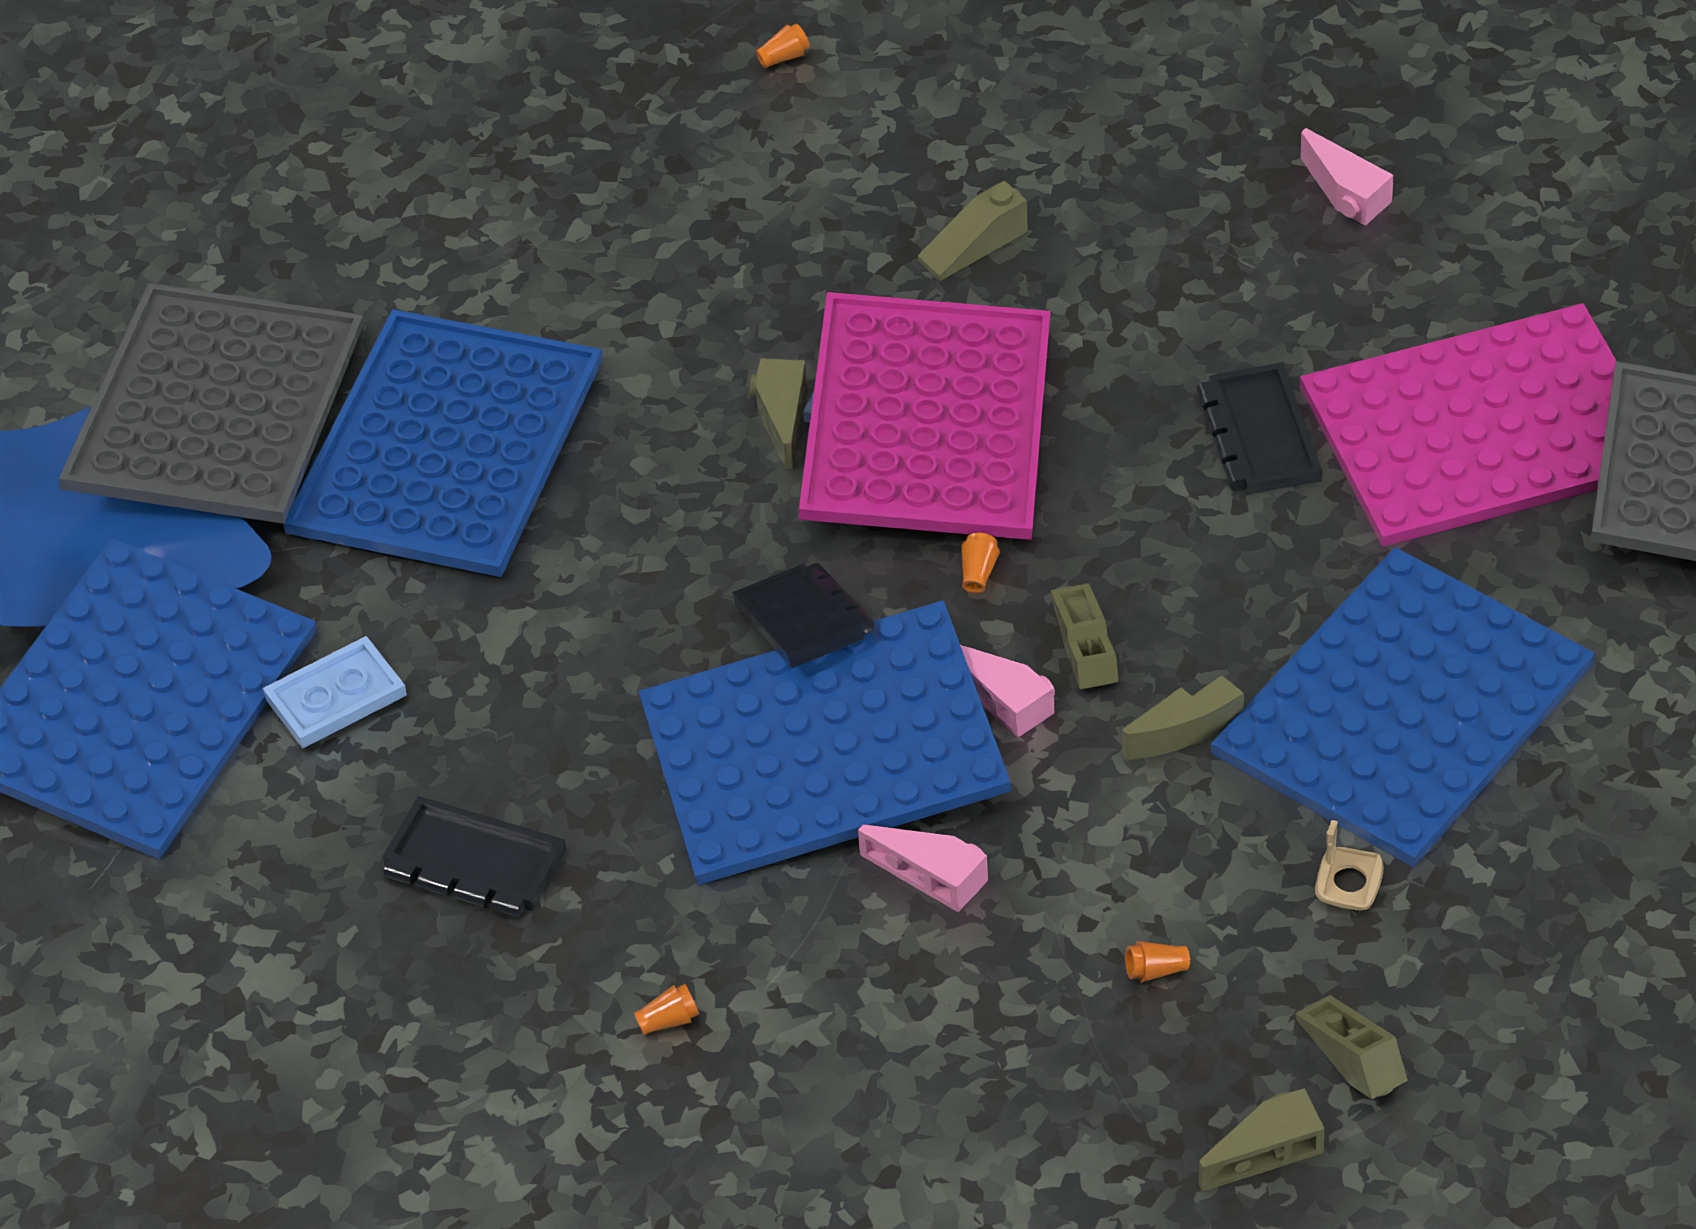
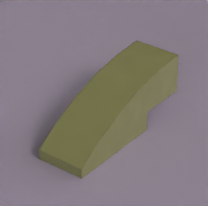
M1090 584L1051 590V598L1061 636L1079 689L1119 682L1116 653L1107 635L1106 620Z
M1222 675L1193 696L1180 687L1122 729V756L1127 760L1166 754L1201 743L1221 733L1244 709V693Z

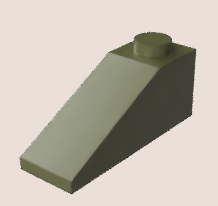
M1005 180L975 196L918 255V261L939 281L956 273L1028 232L1027 200Z
M760 358L758 373L751 374L750 395L756 396L758 413L785 469L793 470L807 391L805 361Z
M1329 995L1295 1013L1299 1024L1346 1081L1370 1099L1385 1096L1393 1088L1408 1081L1396 1037L1333 996Z
M1305 1088L1294 1092H1282L1271 1099L1263 1101L1199 1160V1187L1201 1191L1204 1192L1322 1154L1324 1152L1325 1128Z

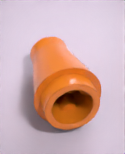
M797 23L792 26L787 24L762 47L756 49L755 53L761 65L766 69L771 65L804 56V51L810 48V44L804 31Z
M972 533L967 536L966 541L961 545L962 588L970 593H982L985 591L987 580L1000 554V550L997 547V540L993 536L986 533Z
M1137 941L1135 945L1127 946L1125 965L1129 979H1138L1140 983L1176 972L1188 971L1190 968L1189 950L1187 946Z
M686 984L677 988L675 985H672L642 1009L634 1012V1015L643 1034L646 1035L654 1031L692 1023L691 1018L699 1015V1012Z

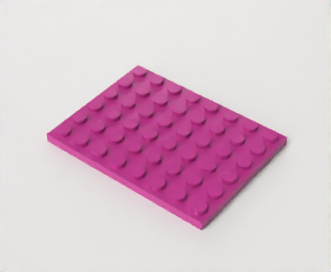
M827 292L799 504V520L960 534L986 533L995 537L1031 540L1050 311Z
M1582 303L1300 376V388L1381 546L1384 547L1596 491L1616 359L1585 305Z

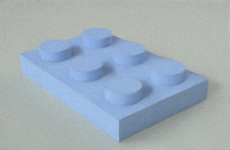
M367 636L263 688L266 701L302 749L407 696L405 684Z

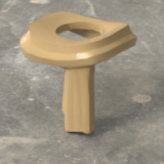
M1332 820L1326 832L1327 849L1320 864L1315 894L1320 901L1332 906L1353 910H1367L1374 902L1381 884L1384 870L1382 859L1379 854L1336 847L1338 821ZM1354 868L1364 874L1366 884L1362 889L1355 892L1343 891L1334 882L1336 873L1342 869Z

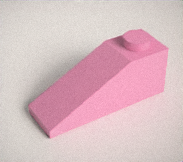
M1307 128L1301 132V160L1337 211L1366 226L1392 202L1394 175Z
M960 645L982 706L1017 738L1055 713V690L1045 676H1039L1025 664Z
M862 825L858 829L860 855L956 912H959L988 881L987 855L976 845L967 844L955 836Z

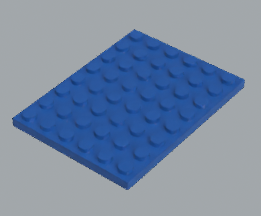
M392 309L283 524L285 533L502 577L603 361L602 349Z
M111 538L0 688V792L160 860L268 703L263 693V688L286 677L317 632L316 621Z
M1394 547L1211 743V754L1329 821H1338V826L1414 868L1594 664L1595 653Z
M944 600L875 620L874 629L870 633L865 634L863 640L794 668H791L779 653L774 650L638 691L698 885L858 838V829L862 825L891 828L1012 791L1009 776Z

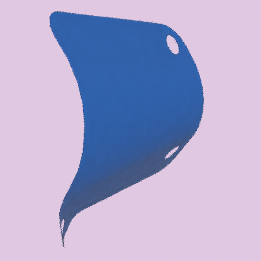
M92 406L45 425L28 429L0 431V626H47L111 538L236 589L260 578L270 566L271 552L268 545L242 517L61 490L59 477Z

